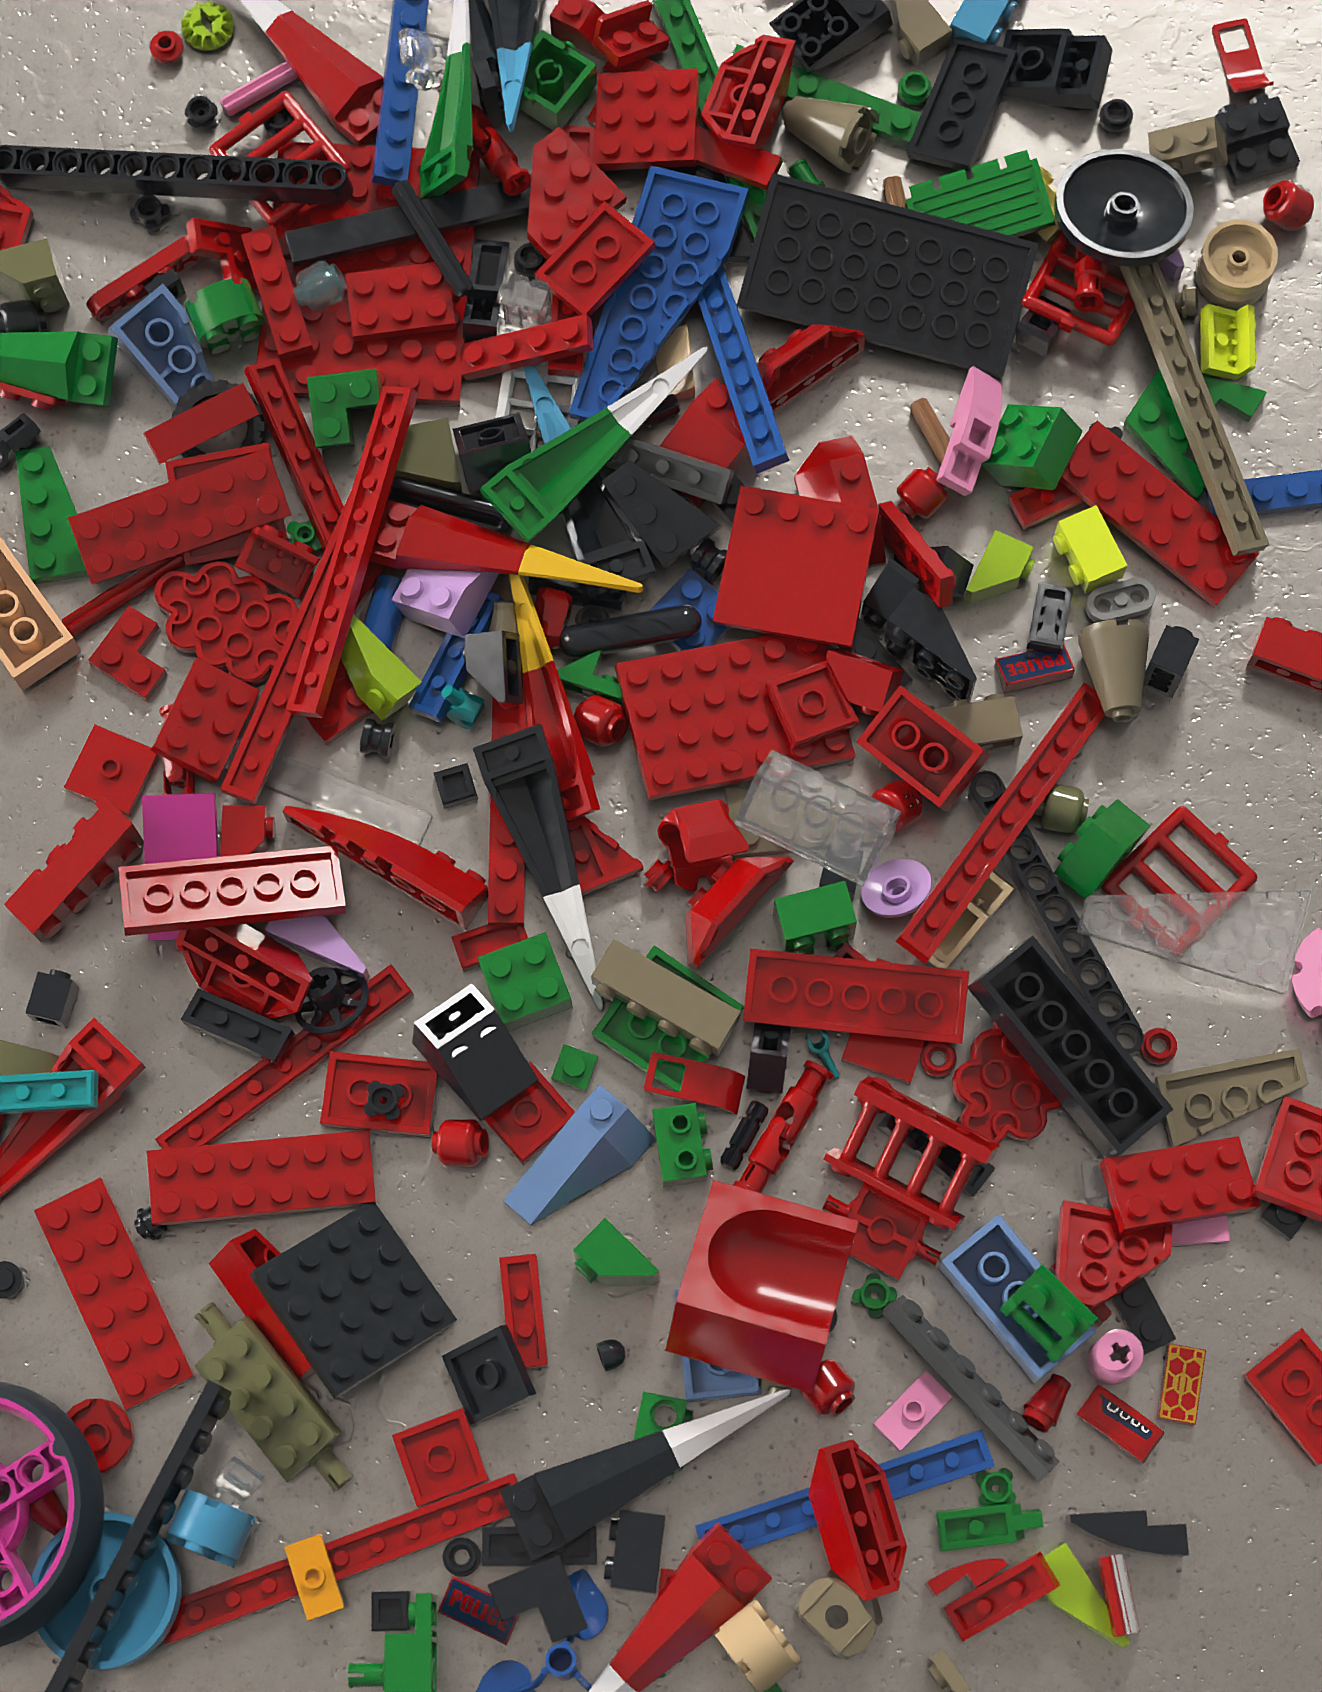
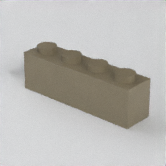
M993 694L985 697L984 701L970 703L969 700H957L951 702L949 707L938 709L928 705L987 752L1020 746L1023 733L1015 696L1005 697L1004 694ZM878 760L880 770L889 769L886 765H884L881 761Z
M613 939L591 975L592 984L596 986L594 989L596 993L610 1001H613L615 997L628 1004L626 1009L633 1015L641 1019L649 1016L659 1022L657 1027L672 1037H677L678 1034L691 1041L689 1045L693 1049L706 1056L710 1052L716 1056L720 1054L740 1020L741 1011Z

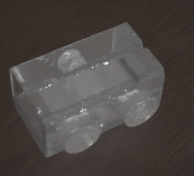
M513 273L509 277L507 284H501L497 303L501 304L500 318L504 319L507 333L551 322L552 305L548 283L536 279L529 281L528 277Z

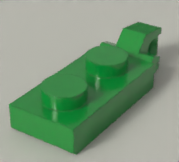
M1004 1502L935 1511L941 1551L1017 1542L1016 1539L1025 1538V1529L1044 1527L1042 1511L1040 1509L1021 1510L1020 1503Z

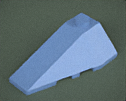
M600 1084L571 1116L503 1201L527 1223L533 1225L568 1205L570 1201L589 1190L592 1191L602 1185L603 1182L633 1167L656 1141V1138L624 1104Z

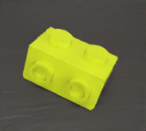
M1207 304L1200 309L1202 373L1236 381L1255 369L1257 353L1255 351L1256 320L1255 307L1253 305L1247 304L1237 311Z

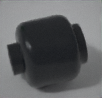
M24 299L4 302L0 305V333L41 332V330L47 329L45 313L43 309L37 310L33 301Z

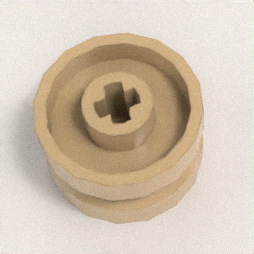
M1233 219L1216 226L1209 232L1196 264V282L1201 293L1210 302L1223 308L1240 309L1247 304L1253 305L1264 295L1278 263V248L1273 236L1263 226L1250 220Z

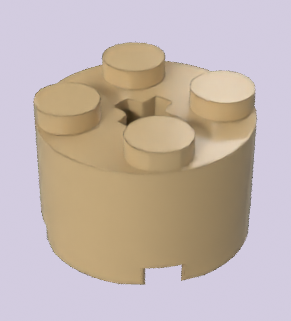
M756 1599L713 1633L757 1692L767 1691L802 1662L801 1658L789 1644V1641L776 1624L774 1625Z

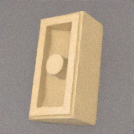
M687 325L677 327L657 353L658 375L691 355ZM693 368L670 393L675 394L677 399L695 398Z

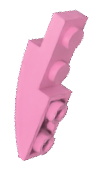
M974 366L969 369L950 426L954 430L936 481L963 496L972 493L981 464L990 458L1002 409V383Z

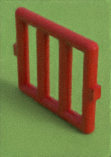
M287 91L280 93L255 113L251 114L248 111L239 118V125L209 147L210 155L229 156L226 153L228 149L283 108H286L295 120L246 157L268 158L301 132L305 131L314 144L294 159L316 160L324 154L329 161L339 162L343 165L347 173L351 169L350 163L291 93ZM237 175V176L233 177L231 180H232V181H235V180H237L241 175ZM274 177L265 179L263 183L271 181ZM335 180V181L332 182L329 186L333 185V184H334L335 182H337L338 180ZM248 200L269 226L274 225V227L281 224L306 204L310 207L314 205L285 202L274 211L267 201Z
M1060 230L1023 296L1022 305L1026 309L1059 323L1058 328L1070 334L1074 330L1106 346H1113L1116 344L1135 308L1126 282L1106 273V281L1102 287L1125 297L1120 307L1104 301V306L1096 311L1112 319L1108 330L1038 299L1045 288L1074 302V294L1077 292V288L1051 276L1056 266L1075 274L1077 259L1064 254L1066 247L1071 243Z
M1179 806L1114 869L1102 884L1101 889L1131 917L1129 923L1138 931L1143 929L1167 953L1174 958H1179L1257 881L1258 876L1251 867L1227 846L1229 840L1220 832L1215 835L1187 807ZM1182 823L1240 877L1226 892L1168 838ZM1157 847L1215 901L1201 916L1143 862ZM1132 872L1190 925L1177 940L1166 932L1118 886Z

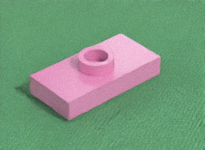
M926 1370L873 1425L901 1451L953 1396Z

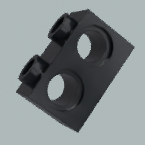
M1166 625L1145 671L1144 686L1173 698L1199 642V638L1194 637L1193 633L1184 627Z

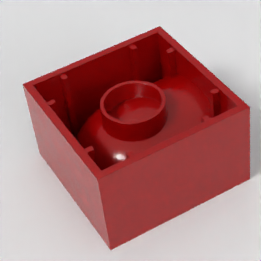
M713 1180L675 1303L665 1351L812 1393L859 1221Z

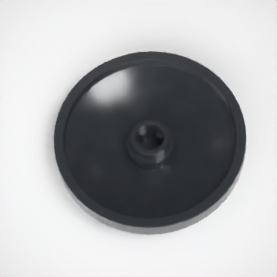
M1107 149L1085 155L1068 167L1057 187L1054 211L1062 233L1078 250L1091 258L1107 264L1132 267L1153 264L1173 254L1183 244L1188 235L1193 220L1194 205L1190 190L1182 177L1163 161L1139 151Z

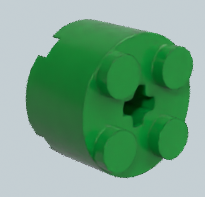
M232 278L212 283L196 292L198 299L192 304L189 299L185 302V310L200 345L204 348H209L211 354H219L230 348L229 343L241 338L244 342L252 341L258 338L259 333H261L260 326L264 323V317L247 279L240 278L242 284H234Z

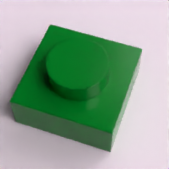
M563 1044L551 1077L552 1081L586 1092L597 1064L598 1056Z

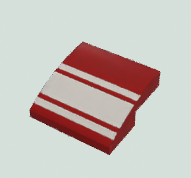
M1119 1554L1098 1558L1097 1561L1113 1637L1140 1632L1125 1555Z

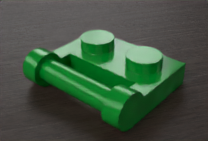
M1043 1264L999 1308L1006 1317L1011 1315L1048 1352L1046 1356L1053 1363L1098 1319ZM1023 1301L1062 1338L1060 1341L1050 1334L1021 1305Z

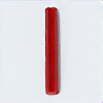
M183 554L140 568L64 617L61 622L72 636L77 635L156 584L163 574L184 566Z

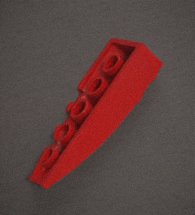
M287 805L282 811L289 823L327 846L337 845L338 853L467 930L488 898V887L485 885V878L471 869H468L465 873L455 867V860L441 851H437L434 854L394 833L331 813Z

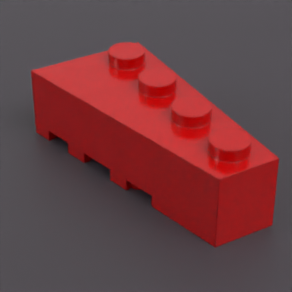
M103 794L94 803L99 808L95 814L88 820L82 817L74 825L73 829L75 832L69 843L57 845L48 854L49 856L46 860L47 867L43 871L35 869L4 903L11 914L40 942L45 937H53L62 928V921L70 913H77L84 908L89 901L88 896L98 887L103 888L109 884L116 874L114 871L124 862L129 863L134 860L141 852L144 840L137 829Z

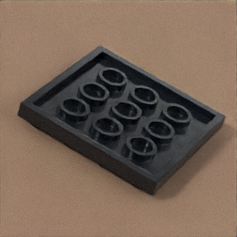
M376 1203L362 1205L254 1269L250 1274L257 1288L334 1399L449 1328L457 1320Z

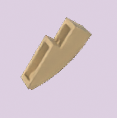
M993 870L928 961L936 968L948 969L1017 888Z

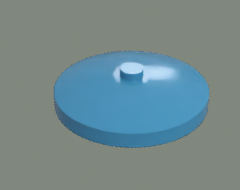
M104 1513L103 1531L99 1548L86 1579L69 1603L51 1621L37 1630L47 1647L61 1659L128 1534L135 1517L120 1513ZM66 1527L53 1537L41 1553L32 1576L35 1587L44 1578L53 1564L62 1544ZM161 1533L156 1537L158 1543L153 1555L148 1560H144L138 1572L139 1581L136 1588L129 1596L125 1597L119 1608L121 1613L116 1626L110 1632L107 1631L100 1644L102 1651L99 1659L88 1669L106 1671L132 1665L157 1648L170 1631L181 1602L182 1579L175 1553Z

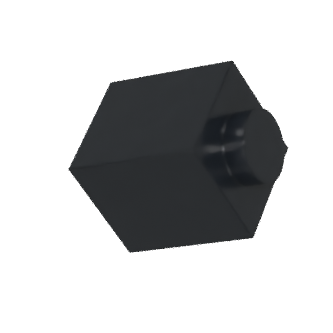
M50 969L49 974L37 972L25 1013L32 1021L67 1029L79 991L78 985L71 979L69 973L60 970Z

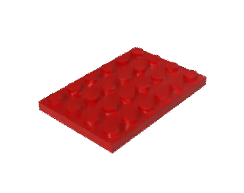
M769 634L616 663L615 672L618 684L620 685L622 700L648 801L853 761L856 755L849 729L792 749L765 688L768 681L827 661L826 645Z

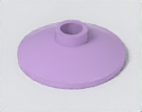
M912 859L890 860L880 864L867 875L862 884L861 897L866 908L877 916L885 918L905 916L920 908L931 893L932 878L928 869L918 861Z

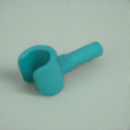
M819 1029L823 1035L819 1043H812L806 1033V1043L813 1052L819 1054L827 1070L834 1075L833 1079L840 1076L828 1050L830 1040L826 1032Z

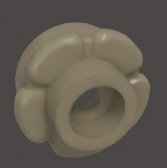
M1186 284L1182 286V292L1175 293V307L1178 313L1182 312L1185 319L1190 315H1198L1197 287L1187 288Z

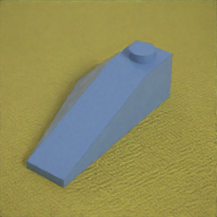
M164 284L160 285L110 326L108 334L118 338L117 345L175 408L179 398L187 394L189 388L192 386L197 387L202 384L201 382L207 380L214 382L213 376L210 374L203 357L200 344L190 325L186 310Z

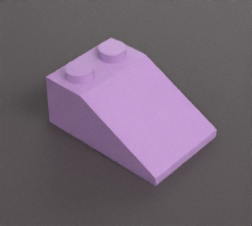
M408 569L392 601L407 619L465 638L499 573Z

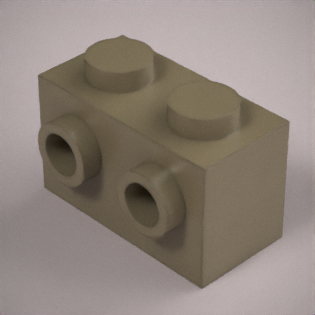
M1214 116L1148 132L1150 155L1169 165L1180 176L1228 164L1225 133Z

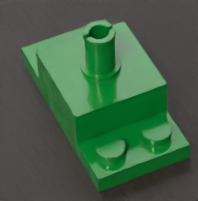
M416 1593V1602H409V1626L416 1627V1633L384 1634L383 1663L349 1662L348 1673H364L363 1677H348L349 1688L383 1687L384 1692H437V1595L432 1593Z

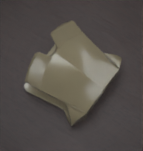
M829 1570L826 1577L819 1578L810 1584L802 1593L798 1605L795 1607L798 1617L838 1657L846 1660L859 1654L869 1645L876 1633V1626L883 1622L877 1598L864 1601L833 1570ZM831 1606H842L848 1612V1622L844 1627L834 1629L827 1624L825 1615Z

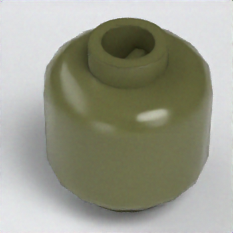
M1055 784L1035 811V815L1042 816L1041 823L1045 829L1074 833L1087 818L1089 798H1084L1082 789L1078 787Z

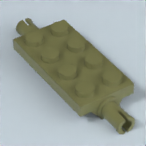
M214 1302L200 1310L201 1314L197 1313L195 1319L200 1322L215 1342L213 1343L214 1347L195 1365V1368L206 1381L210 1380L232 1392L229 1398L231 1401L230 1412L286 1482L294 1479L306 1467L310 1466L311 1468L315 1466L331 1486L333 1492L343 1487L347 1483L346 1480L349 1481L353 1476L332 1452L334 1449L332 1442L342 1433L341 1430L249 1316L241 1319L232 1327L216 1308Z

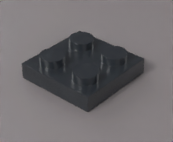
M507 1324L498 1326L442 1355L470 1425L478 1424L536 1394Z

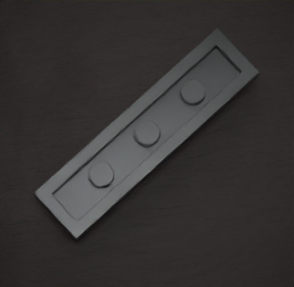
M630 437L605 465L617 470L631 460L666 486L718 504L726 503L735 472L734 470L634 437Z

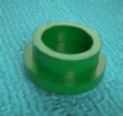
M917 71L903 76L898 84L900 98L910 105H920L926 102L932 90L930 80L923 73Z

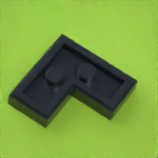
M559 1555L488 1584L501 1622L538 1608L552 1644L588 1629Z

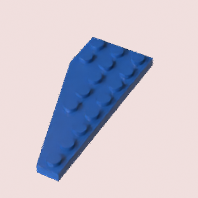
M655 166L650 167L632 224L655 242L656 248L606 299L593 338V351H589L569 411L570 418L585 421L629 393L729 258L750 195L748 188Z

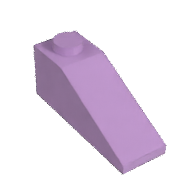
M325 916L269 921L265 929L268 937L280 944L344 971L351 969L357 972L359 976L364 977L366 982L370 976L366 966Z

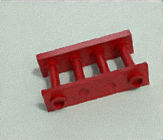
M868 1076L859 1082L854 1093L855 1096L863 1099L861 1103L864 1106L844 1149L833 1148L825 1154L823 1160L832 1164L831 1169L845 1177L853 1175L929 1216V1221L933 1225L945 1230L949 1228L955 1230L963 1223L966 1216L954 1209L975 1165H980L981 1162L986 1165L995 1157L1000 1145ZM883 1110L895 1116L894 1121L896 1125L874 1168L859 1160L856 1156L877 1112H882ZM916 1127L928 1134L929 1142L909 1184L906 1185L889 1176V1172L909 1130H914ZM950 1145L961 1151L960 1156L962 1159L940 1203L921 1193L942 1147Z

